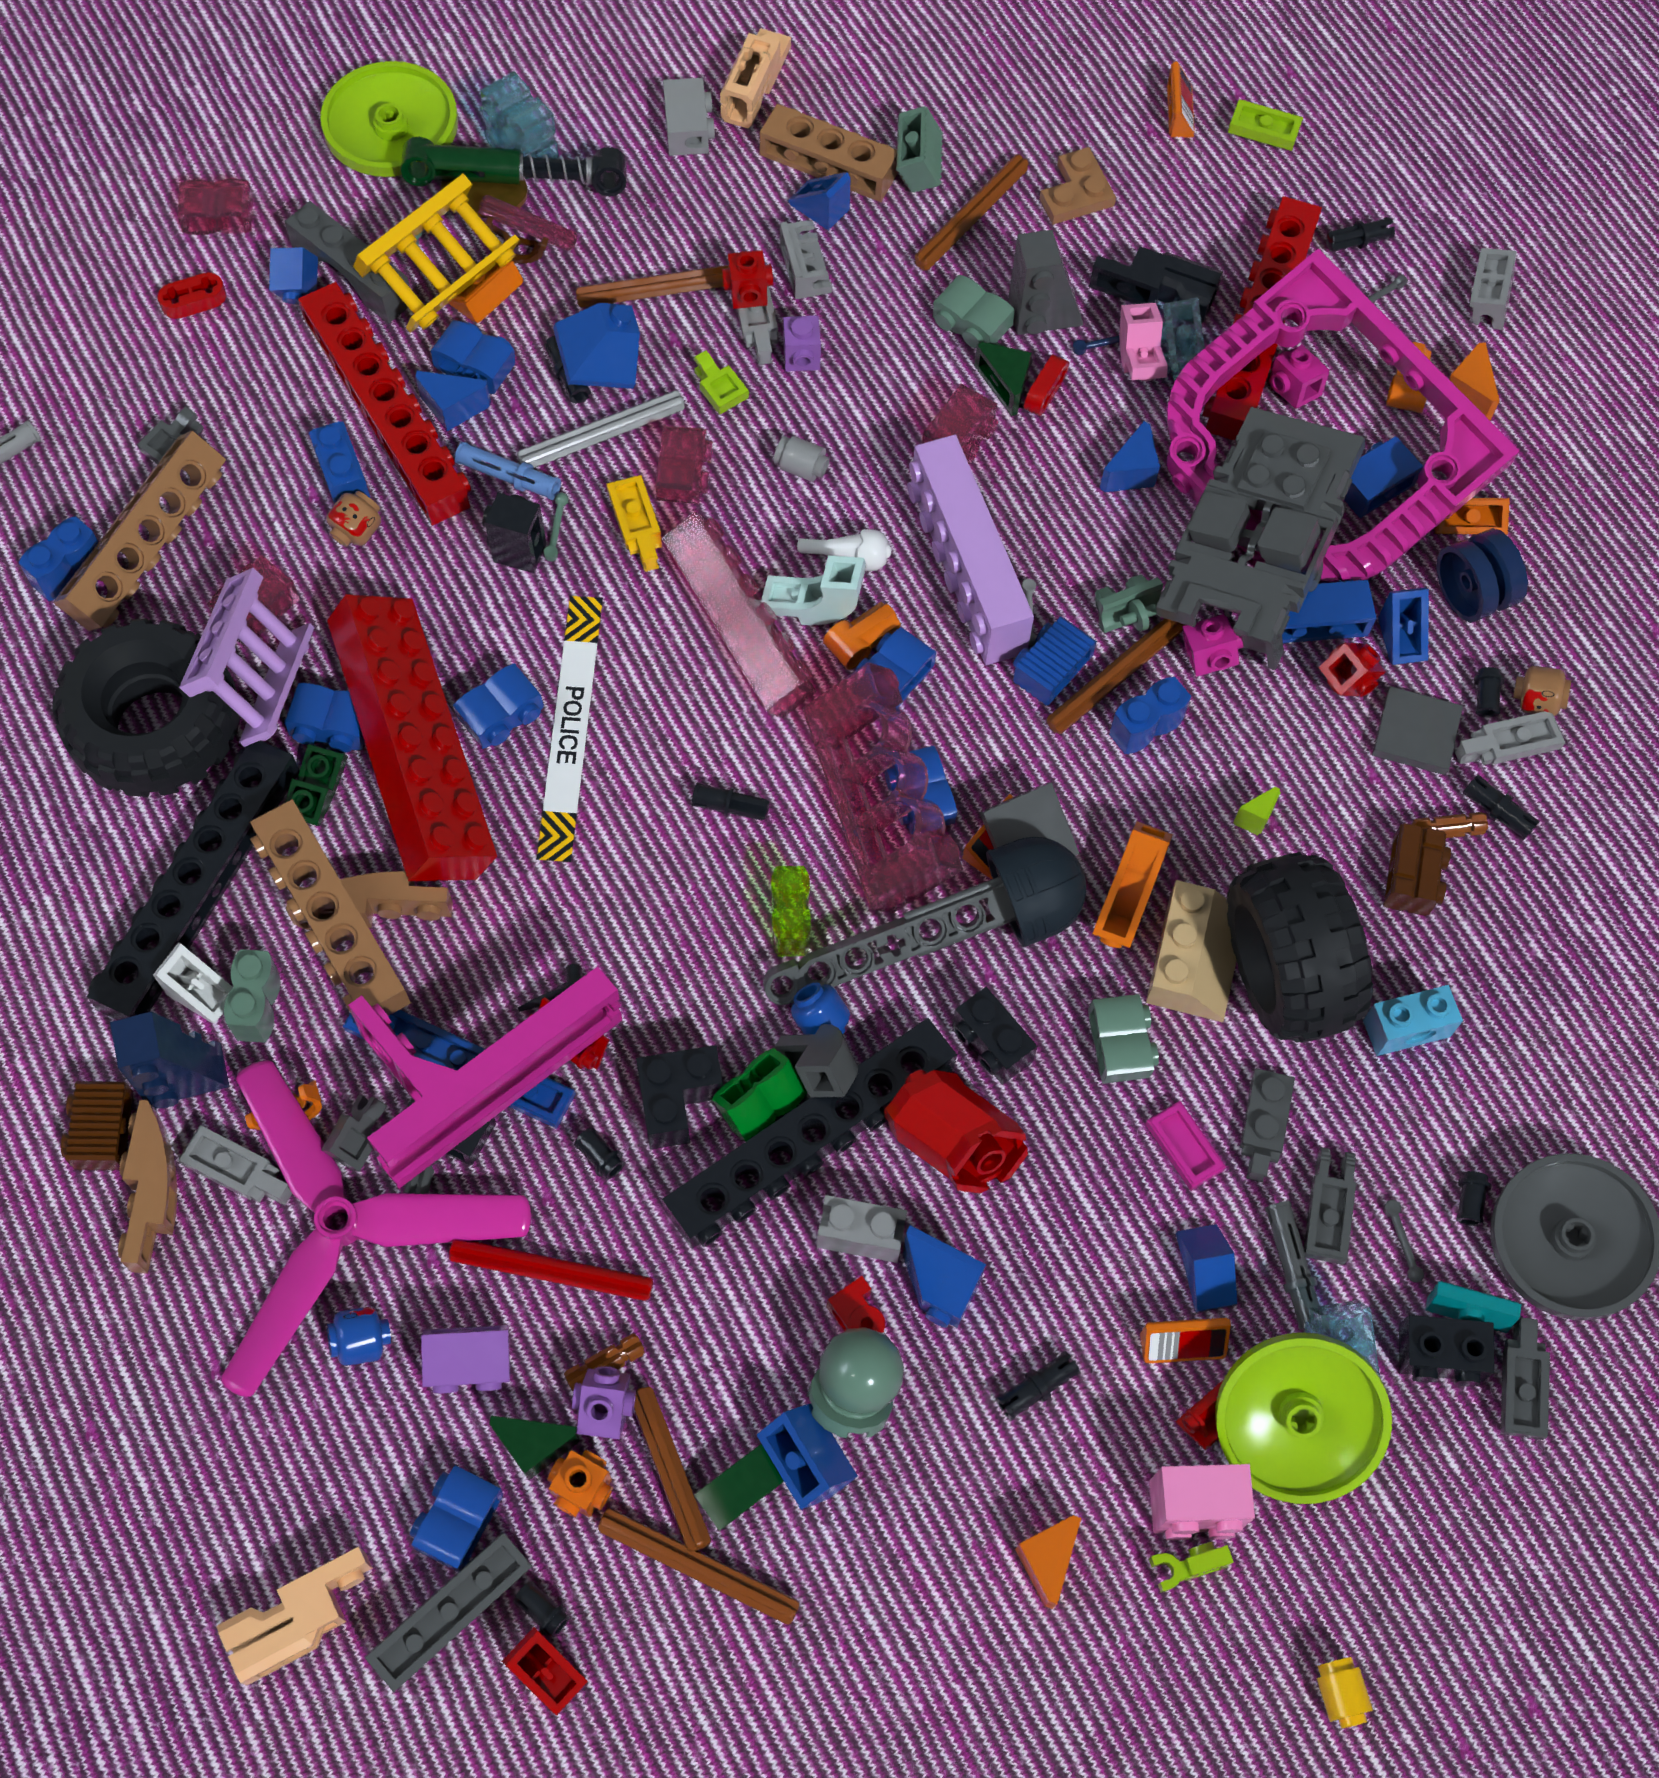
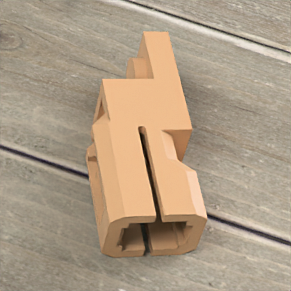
M761 28L757 35L748 33L720 92L721 117L725 122L747 129L753 125L760 110L764 93L770 94L791 48L790 36Z
M357 1547L277 1589L282 1603L265 1612L249 1608L216 1626L226 1652L233 1651V1654L229 1655L228 1658L241 1684L248 1686L317 1649L323 1634L346 1622L333 1589L339 1587L340 1591H344L356 1586L365 1579L363 1573L373 1569L365 1551Z

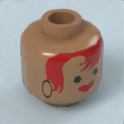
M356 491L355 494H342L326 516L327 523L332 528L329 535L345 547L350 543L364 546L381 524V516L378 513L380 507L360 491Z
M1531 666L1526 670L1525 677L1517 676L1513 698L1521 699L1520 708L1524 713L1535 714L1546 711L1556 716L1560 709H1567L1571 680L1566 679L1565 672L1561 669Z

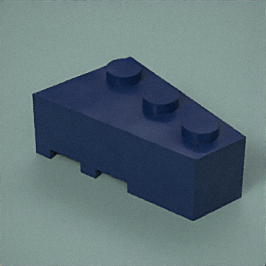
M154 1012L110 1022L118 1069L141 1098L148 1100L153 1107L160 1109L169 1108L179 1102L178 1100L230 1087L220 1042L213 1040L209 1044L202 1041L201 1034L196 1031L190 1032L189 1035L182 1032L180 1024Z

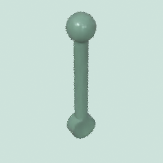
M559 492L555 496L557 507L549 546L544 548V557L547 561H555L558 558L556 544L563 509L569 501V497L563 492Z

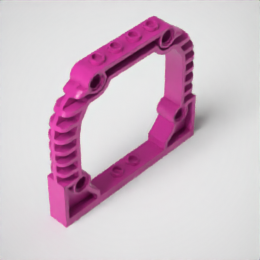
M1318 248L1254 302L1253 308L1194 356L1179 373L1171 389L1167 407V428L1171 444L1166 466L1176 488L1183 494L1189 493L1197 502V506L1209 479H1214L1213 471L1215 466H1217L1214 463L1217 453L1215 440L1199 421L1201 409L1215 391L1274 343L1286 348L1294 347L1303 340L1306 331H1342L1352 323L1378 349L1382 360L1388 365H1394L1403 374L1406 384L1411 389L1419 391L1446 418L1440 430V451L1427 459L1419 473L1417 480L1419 490L1371 531L1350 543L1330 545L1324 556L1320 583H1332L1351 579L1353 581L1366 580L1384 571L1445 518L1451 517L1513 463L1520 450ZM1292 320L1297 326L1288 327L1282 321ZM1181 452L1190 453L1193 455L1194 460L1182 461L1177 454ZM1432 471H1441L1445 474L1447 480L1436 479ZM1249 509L1251 517L1245 529L1255 531L1256 526L1261 522L1262 512ZM1239 546L1245 553L1247 552L1245 547ZM1255 551L1254 557L1248 560V563L1253 568L1257 561L1266 563L1258 551Z

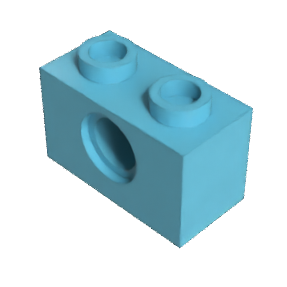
M1449 985L1375 1003L1363 1019L1376 1056L1449 1038L1463 1022V1019Z

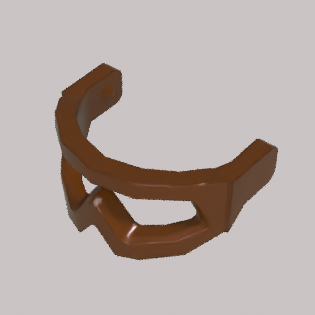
M488 216L485 224L490 230L502 237L504 242L510 239L509 233L495 226L492 223L493 217ZM543 236L539 242L518 237L520 240L515 248L519 245L534 248L529 255L516 254L512 259L514 263H533L542 258L549 238Z

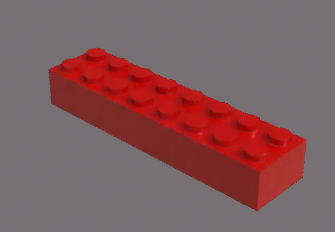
M345 594L328 618L327 623L408 881L477 880L496 859L497 853L413 599Z

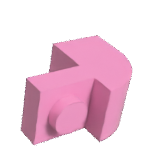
M1156 303L1121 305L1119 328L1120 355L1123 371L1130 374L1131 380L1151 381L1157 378H1167L1168 365L1161 348L1163 320Z

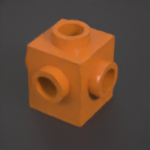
M571 1450L566 1459L559 1457L547 1478L551 1482L548 1489L552 1496L556 1498L553 1505L575 1518L579 1512L590 1518L596 1508L601 1510L613 1490V1486L609 1485L612 1481L610 1473L604 1469L607 1462L588 1450H584L582 1455ZM581 1472L585 1474L587 1480L583 1486L574 1487L571 1485L576 1473Z

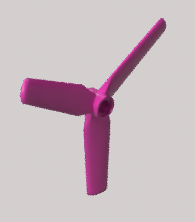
M263 1060L248 1065L238 1072L236 1081L292 1194L314 1213L316 1229L292 1252L225 1369L221 1381L234 1394L243 1397L254 1395L333 1276L343 1246L350 1245L357 1239L384 1247L448 1243L453 1242V1240L475 1241L524 1237L527 1235L531 1224L529 1201L523 1195L384 1193L352 1204L345 1196L341 1170L334 1159L321 1150L324 1146L323 1141L275 1064L270 1060ZM339 1213L348 1214V1221L343 1228L339 1230H331L329 1228L330 1221L335 1215Z

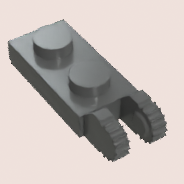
M1320 1147L1317 1155L1315 1176L1312 1178L1304 1253L1306 1258L1344 1265L1348 1259L1356 1182H1353L1356 1155L1345 1152L1340 1165V1179L1328 1177L1331 1162L1330 1149Z

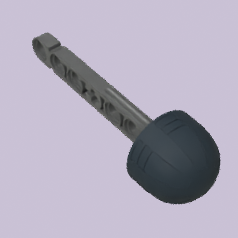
M1027 837L1007 843L986 852L992 876L991 880L905 912L902 918L810 952L798 963H796L795 959L776 965L764 975L763 986L769 1000L775 1004H790L794 1002L793 999L796 993L808 984L818 982L835 987L915 955L919 957L1007 923H1010L1021 946H1029L1059 934L1075 921L1083 907L1086 896L1084 871L1074 854L1054 840L1043 837ZM984 899L985 905L991 914H985V910L979 900ZM964 905H973L977 910L974 920L966 924L958 922L956 914L959 908ZM935 919L940 922V929L935 936L926 938L919 934L920 925L924 921ZM890 935H895L897 939H901L897 942L898 948L895 950H891L889 946H884L888 943L887 937ZM874 941L878 948L879 957L874 958V953L868 944L869 942ZM856 947L864 949L866 951V959L863 963L851 966L845 962V956L850 949ZM815 962H825L829 965L828 975L821 980H814L808 976V970ZM779 976H787L793 982L792 988L785 994H776L771 990V983Z

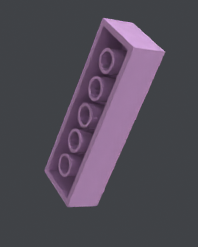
M955 434L914 446L913 461L909 463L912 477L911 482L907 483L909 497L913 504L918 503L921 510L919 513L920 522L924 532H930L932 536L934 557L938 563H943L946 570L944 572L946 586L950 593L955 592L959 601L957 602V610L962 623L967 622L971 630L970 642L975 654H981L985 666L1017 657L1022 649L1028 648L1034 615L959 440Z

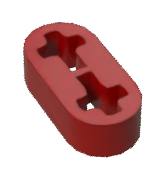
M207 272L168 283L159 290L157 297L164 315L172 319H179L220 306L226 299V290L220 276ZM212 288L213 292L206 293L205 289ZM178 298L179 302L172 304L171 300Z
M1054 354L1050 356L1031 386L1023 409L1038 416L1044 413L1067 374L1070 365L1069 361Z

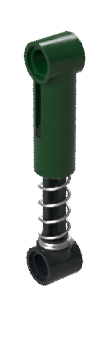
M412 137L404 143L402 150V177L409 184L418 187L426 186L433 180L453 181L463 173L470 182L520 185V180L523 181L524 177L534 178L536 182L540 178L550 179L552 183L555 179L566 180L568 184L571 180H581L583 184H592V187L604 196L620 194L625 189L627 183L626 158L620 150L612 147L602 148L592 157H586L584 160H580L578 156L573 160L564 159L562 155L558 159L548 158L546 154L542 158L532 157L530 153L527 157H523V154H520V149L434 145L427 138Z

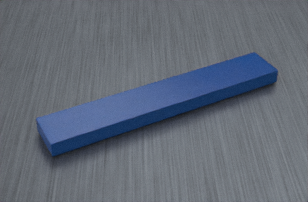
M398 1010L388 1016L391 1020L389 1025L395 1034L403 1033L416 1051L415 1057L458 1070L485 1050V1048L402 1010ZM350 1013L343 1024L344 1030L364 1040ZM547 1077L508 1107L557 1129L576 1094L574 1089Z

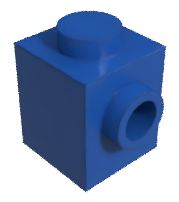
M303 247L270 248L269 291L281 297L285 303L299 304L298 298L317 290L318 257Z

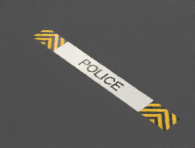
M570 596L536 860L571 862L603 598Z

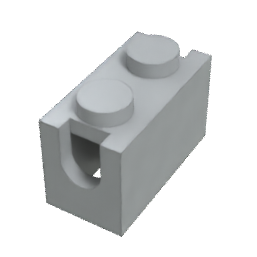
M703 78L663 80L669 156L708 154V139H715L714 119L707 118V113H712L711 91L704 92Z
M825 1195L821 1224L817 1234V1248L898 1263L907 1210Z

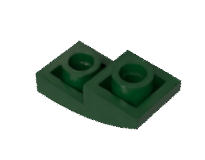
M308 744L297 780L292 779L285 800L286 803L293 799L306 823L320 826L337 790L347 762V755Z
M760 1444L694 1494V1496L720 1531L784 1483L763 1445Z

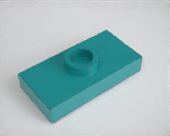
M1438 1281L1427 1297L1425 1311L1453 1319L1493 1322L1494 1330L1508 1333L1520 1318L1522 1304Z

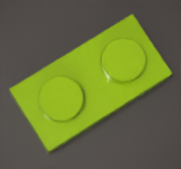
M1239 99L1228 133L1292 151L1303 117Z

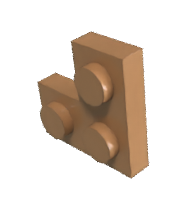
M1090 147L1058 156L1057 166L1066 183L1041 190L1039 198L1052 225L1114 207L1116 196Z

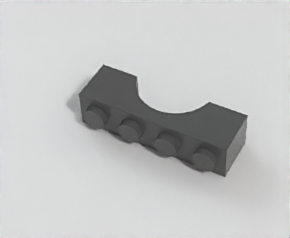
M309 201L284 221L292 248L303 247L318 257V265L326 262L336 268L351 283L364 305L385 322L391 323L408 308L379 273L374 274L371 271L363 278L360 276L353 265L357 255L366 249L368 245L314 203ZM389 263L393 267V269L399 274V276L405 281V283L410 287L408 277L400 270H398L395 266H393L391 263Z

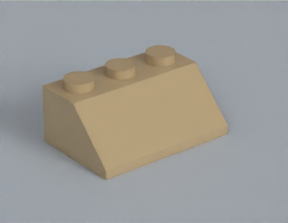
M1176 880L1167 905L1147 994V1004L1219 1022L1224 1021L1236 965V956L1233 952L1230 927L1227 920V899L1215 889Z

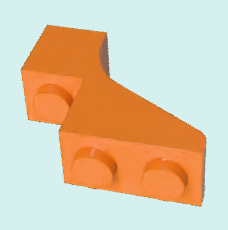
M1136 821L1092 933L1099 936V940L1105 945L1114 948H1122V945L1128 948L1131 947L1173 834Z

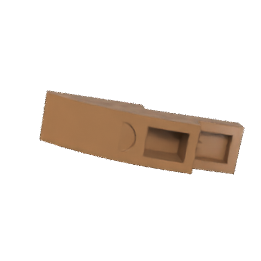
M405 871L368 873L340 879L368 928H372L373 914H378L380 917L387 919H397L401 915H411L428 921L452 916L453 902L448 888L415 886L414 881H408ZM287 904L286 911L293 925L311 930L306 919L299 922L296 920ZM326 909L322 911L318 919L331 917L335 910Z
M139 1100L137 1113L133 1112L129 1120L128 1133L131 1137L129 1150L122 1154L119 1167L120 1175L123 1176L122 1179L136 1193H132L128 1200L127 1215L130 1221L127 1233H123L120 1237L118 1256L121 1258V1263L131 1272L148 1274L156 1233L173 1235L177 1209V1177L172 1147L159 1114L148 1100Z

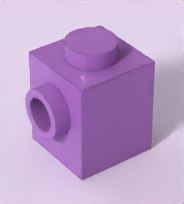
M818 315L783 317L785 372L820 370L821 340Z

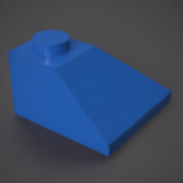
M598 303L554 324L553 330L568 385L634 388L636 384L640 332L632 305Z
M910 1225L906 1232L902 1255L919 1307L926 1312L925 1317L934 1324L947 1328L950 1324L958 1328L980 1285L986 1264Z

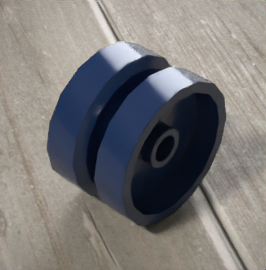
M1491 528L1470 537L1468 541L1462 540L1441 549L1437 557L1436 570L1443 595L1453 612L1464 621L1472 623L1494 614L1496 610L1501 611L1521 603L1527 594L1528 579L1521 554L1513 541L1501 530Z

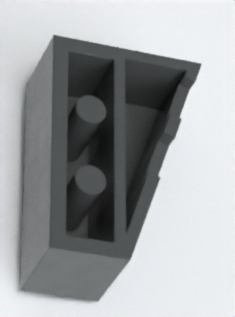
M1053 230L1017 234L1008 303L1015 309L1013 323L1017 335L1039 334L1043 331L1084 326L1075 291L1064 265Z

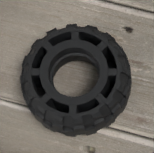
M145 618L132 619L130 625L119 628L116 624L101 629L102 635L93 641L86 639L75 649L74 654L76 658L73 662L66 661L57 679L59 687L55 689V696H53L52 712L56 719L57 725L55 727L64 747L83 773L88 774L96 784L110 791L112 789L116 791L123 790L128 796L148 797L150 792H159L163 796L179 792V786L190 781L195 785L206 778L208 775L207 769L212 764L219 766L230 750L228 742L234 739V735H237L240 722L239 715L213 691H204L189 697L179 688L200 641L201 635L199 633L195 635L192 631H187L183 625L165 620L160 621L159 625L153 624L152 620ZM226 666L223 672L224 680L237 692L235 683ZM153 693H170L183 698L174 718L155 731L133 734L118 729L119 721L125 710L141 697Z
M1297 852L1249 865L1244 870V873L1234 877L1229 886L1230 889L1227 892L1226 901L1228 904L1227 920L1230 927L1231 944L1236 956L1242 983L1245 985L1251 1005L1256 1010L1264 1028L1268 1029L1271 1035L1280 1040L1291 1039L1296 1043H1303L1347 1031L1350 1027L1354 1026L1356 1021L1366 1016L1371 1006L1370 999L1373 996L1371 958L1367 950V940L1363 925L1360 923L1353 898L1349 895L1340 874L1333 869V865L1317 855L1307 856Z

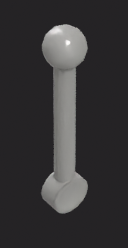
M1028 578L1023 580L1021 587L1033 613L1032 594L1035 592L1036 582ZM1033 625L1028 645L1029 647L1034 646L1037 642V636L1033 632Z

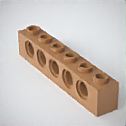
M193 430L179 436L53 603L88 631L110 626L119 615V611L116 608L123 598L128 600L138 590L140 582L137 580L144 570L146 572L150 571L160 560L161 555L158 551L164 543L169 544L178 536L182 530V527L178 524L184 516L192 515L201 505L202 499L199 496L204 489L212 488L221 478L222 472L219 469L226 459ZM181 469L186 471L190 477L189 486L181 480ZM160 497L168 501L170 506L169 513L164 512L160 507ZM140 524L148 529V541L142 539L139 534L138 528ZM119 552H122L128 559L127 570L118 563L117 556ZM98 580L102 581L107 587L106 598L100 596L96 590Z
M293 799L250 821L256 833V836L250 838L261 859L267 856L270 857L274 867L268 869L278 889L288 888L293 898L286 902L296 920L299 922L306 919L311 930L307 931L305 935L315 953L318 954L324 950L330 962L323 966L333 984L337 986L343 983L349 993L342 997L348 1010L350 1011L348 1005L361 995L370 1006L378 1003L388 1016L411 1004L403 985ZM298 847L292 855L282 856L285 849ZM311 877L316 878V881L311 886L299 887L303 880ZM326 909L335 910L331 917L318 919L322 911ZM346 940L354 941L350 949L336 951L337 946L341 942ZM365 972L373 973L372 978L364 984L355 983L356 978L360 974Z

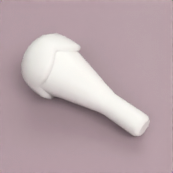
M863 529L860 534L829 540L799 539L797 543V551L799 553L864 558L866 563L865 571H876L886 564L887 558L891 555V547L888 545L885 535L873 529Z

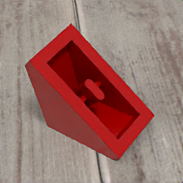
M535 1627L502 1660L503 1664L556 1716L588 1682Z

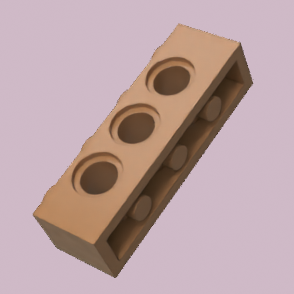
M776 104L759 132L760 156L817 178L848 172L851 177L850 191L878 202H882L898 174V171H896L897 149L780 104Z

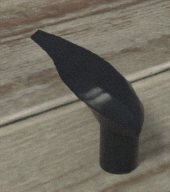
M568 965L566 967V983L519 1006V1012L540 1007L544 997L551 1001L581 979V965Z

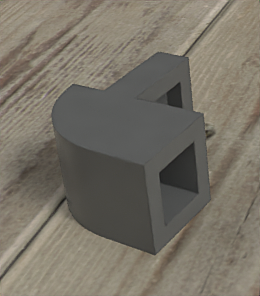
M823 1024L819 1027L816 1034L781 1035L775 1045L777 1051L790 1060L810 1097H845L857 1076V1063L842 1032L833 1025Z

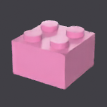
M1250 1464L1162 1466L1149 1480L1153 1533H1165L1166 1540L1192 1539V1534L1198 1532H1209V1539L1235 1538V1533L1242 1532L1243 1528L1255 1519Z

